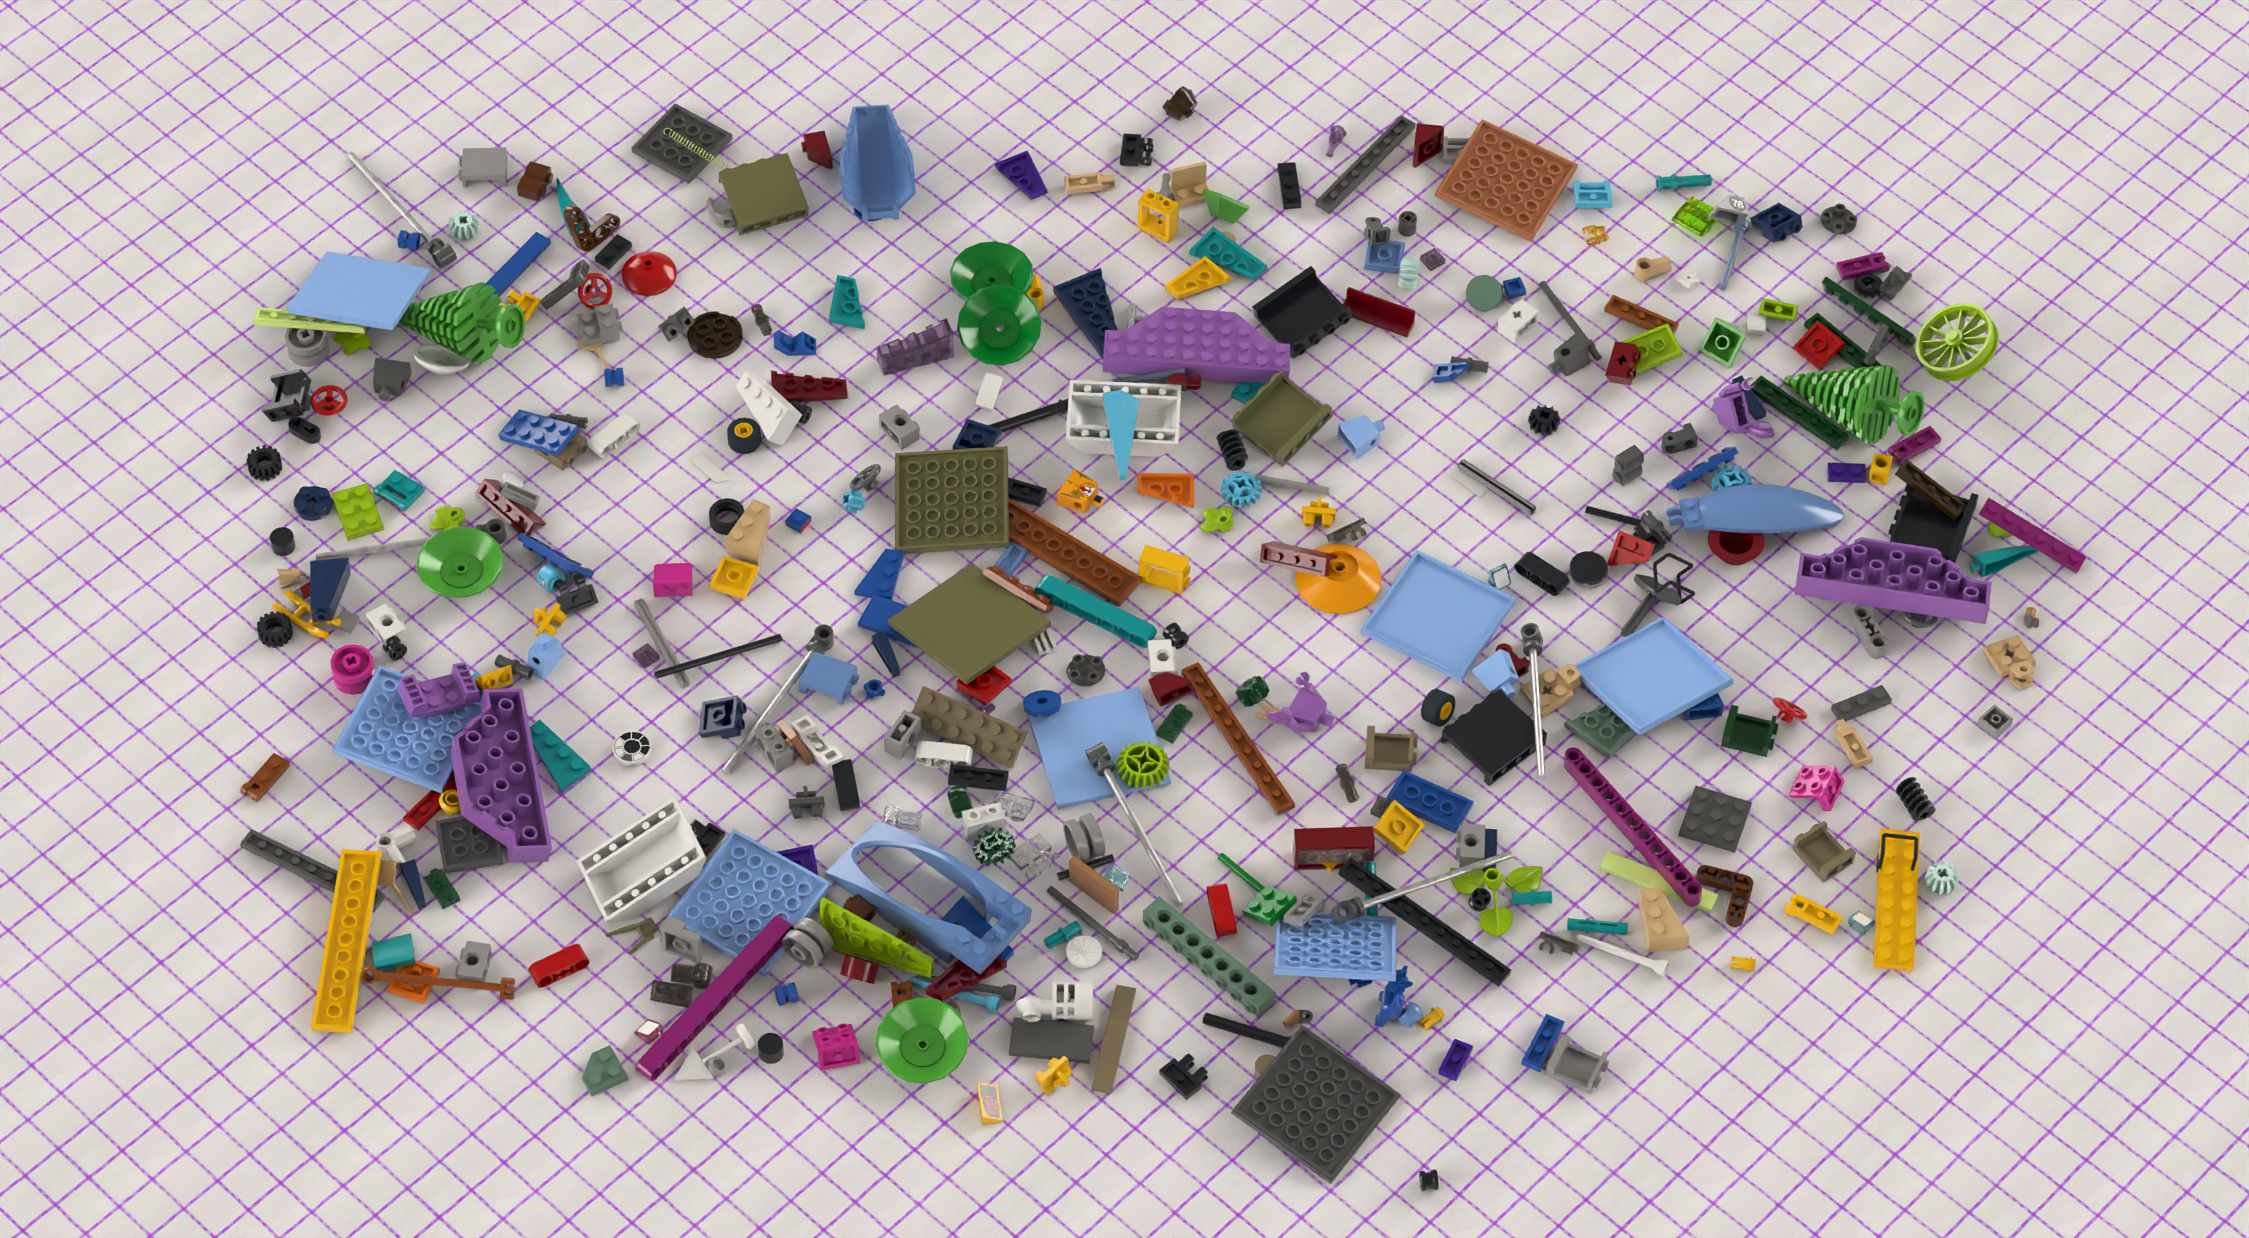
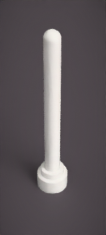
M1578 934L1576 937L1578 942L1653 968L1656 974L1663 977L1667 972L1669 961L1664 959H1657L1655 961L1582 934Z

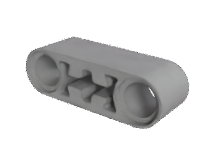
M1857 605L1853 610L1851 624L1869 656L1874 659H1880L1885 654L1887 638L1870 608L1865 605Z

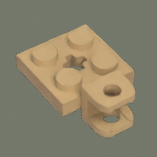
M2018 635L1983 646L1984 654L2000 677L2009 675V679L2018 689L2032 685L2033 680L2030 675L2034 674L2033 667L2036 665V660Z
M1573 664L1562 667L1557 673L1551 667L1538 675L1542 718L1574 698L1573 691L1581 686V680L1579 679L1581 673ZM1530 680L1520 687V691L1533 706ZM1546 689L1551 690L1550 695H1548L1547 693L1543 695L1542 693Z

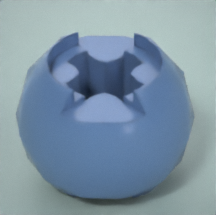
M1408 1002L1409 1004L1405 1008L1402 1007L1398 1020L1405 1027L1411 1028L1415 1021L1419 1022L1421 1020L1423 1012L1419 1005Z

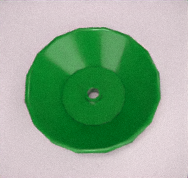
M997 241L981 242L964 249L954 259L950 269L951 284L958 295L965 300L979 289L992 285L1013 286L1026 293L1030 289L1034 278L1032 263L1025 253L1013 245Z
M992 285L979 289L966 300L959 312L957 331L961 344L973 358L985 364L1004 366L1020 361L1033 350L1040 338L1042 321L1037 305L1028 294L1013 286ZM1003 327V330L997 331V328Z

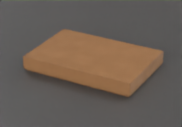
M1073 856L1069 860V882L1115 914L1119 910V888L1076 856Z

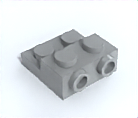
M613 304L594 306V312L576 314L583 346L620 340L619 332H622L621 321L617 322L616 320L619 319V313L617 308H613Z
M667 916L666 920L663 919L659 927L663 951L700 963L703 958L701 935L695 931L686 930V922L679 918Z

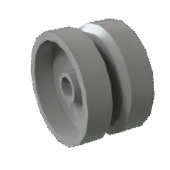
M288 328L286 330L285 339L289 358L295 364L311 367L323 362L328 356L329 347L325 330Z
M1091 813L1080 816L1079 822L1071 819L1063 823L1064 836L1072 857L1076 856L1083 862L1089 859L1090 854L1093 857H1097L1105 853L1102 832Z
M801 917L793 926V930H790L782 939V944L787 953L796 962L808 968H815L823 959V956L834 947V941L827 930L813 919Z

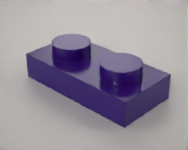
M1828 462V482L1865 483V464Z
M1454 1039L1438 1070V1074L1457 1082L1473 1051V1046Z

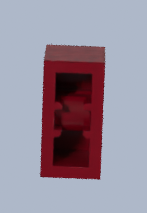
M1615 341L1605 374L1611 383L1632 384V380L1636 377L1637 363L1641 360V351L1636 344Z

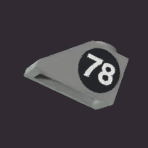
M1729 194L1711 211L1708 217L1735 225L1738 219H1745L1749 215L1745 199Z

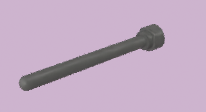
M921 976L920 979L933 982L938 977L932 976L931 978ZM977 983L967 988V990L998 994L1004 997L1005 1000L1014 1001L1016 995V985L1012 984L999 987Z

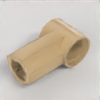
M1666 256L1651 260L1645 257L1639 258L1636 262L1634 277L1638 281L1645 282L1650 276L1671 272V261Z

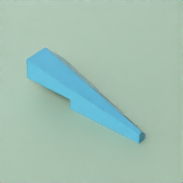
M1122 390L1104 392L1103 405L1110 430L1111 444L1120 480H1124L1127 478L1139 398Z

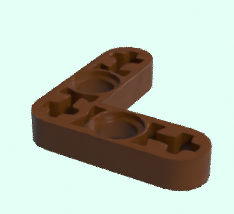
M568 205L563 214L576 247L585 252L592 250L620 226V218L608 213L588 227L582 210L574 205ZM581 224V230L577 233L576 228ZM600 228V235L596 237V231Z
M1709 865L1700 866L1696 874V879L1700 884L1732 892L1726 914V922L1731 927L1741 926L1753 889L1752 878L1744 874ZM1727 877L1730 879V882L1722 883L1719 879ZM1742 898L1745 903L1737 904L1734 899ZM1735 910L1738 911L1737 919H1732Z

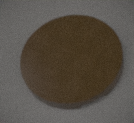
M719 311L699 315L694 319L695 323L687 330L690 348L696 354L711 359L723 358L734 353L741 345L743 339L742 327L735 317L721 314Z

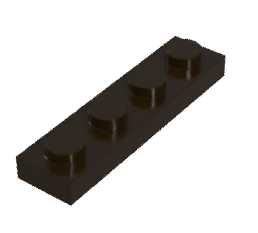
M1907 459L1895 473L1897 477L1953 520H1956L1966 506L1965 503Z

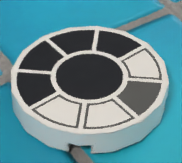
M627 731L617 736L613 742L612 749L614 757L619 763L625 766L635 764L637 766L646 762L651 756L652 745L650 739L644 733Z

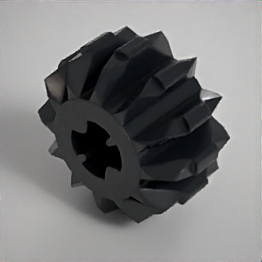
M1546 404L1544 407L1538 405L1536 409H1532L1528 418L1530 430H1535V434L1540 432L1542 436L1545 433L1551 436L1553 431H1557L1560 424L1558 411H1554L1553 406L1547 408Z

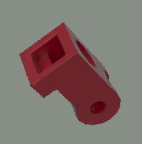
M1503 643L1496 647L1495 652L1501 649L1510 654L1518 678L1529 672L1530 661L1526 657L1520 659L1512 652V647L1508 644Z

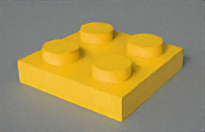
M723 556L709 584V589L745 600L759 572V566Z
M1394 800L1373 829L1378 836L1403 855L1425 824Z

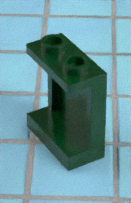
M1731 705L1721 747L1767 757L1768 750L1772 751L1775 739H1772V735L1777 734L1779 724L1775 723L1777 716L1773 715L1771 721L1738 713L1739 706Z

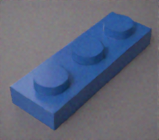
M1546 1014L1522 1059L1521 1065L1540 1072L1564 1027L1565 1021Z

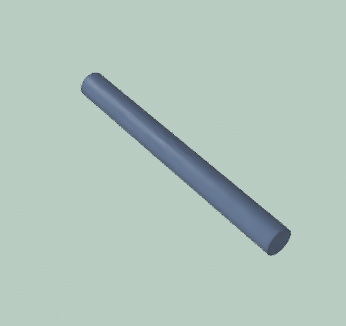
M1182 367L1113 379V382L1138 383L1168 378V375H1172V373H1183V375H1186V369Z

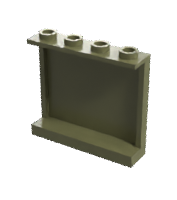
M788 153L776 154L767 159L761 158L756 162L743 163L738 167L726 168L719 172V183L723 185L737 222L739 235L808 216L809 207Z
M1282 369L1278 374L1275 373L1271 377L1270 382L1266 386H1262L1253 399L1251 398L1246 402L1245 407L1241 411H1237L1233 415L1232 424L1233 429L1238 430L1242 436L1283 467L1333 417L1331 406L1327 403L1323 406L1285 377L1284 370Z

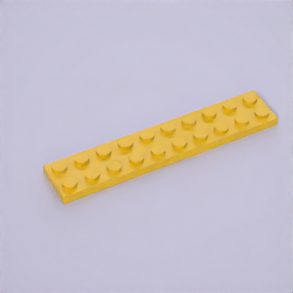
M341 850L311 1023L312 1031L352 1033L361 984V973L364 966L382 859L381 851Z

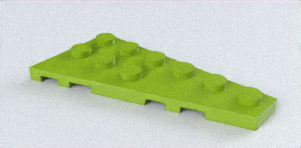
M822 897L820 901V925L831 935L834 941L832 949L925 977H932L934 974V958Z

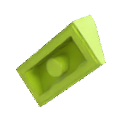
M1762 298L1758 315L1795 322L1798 305Z

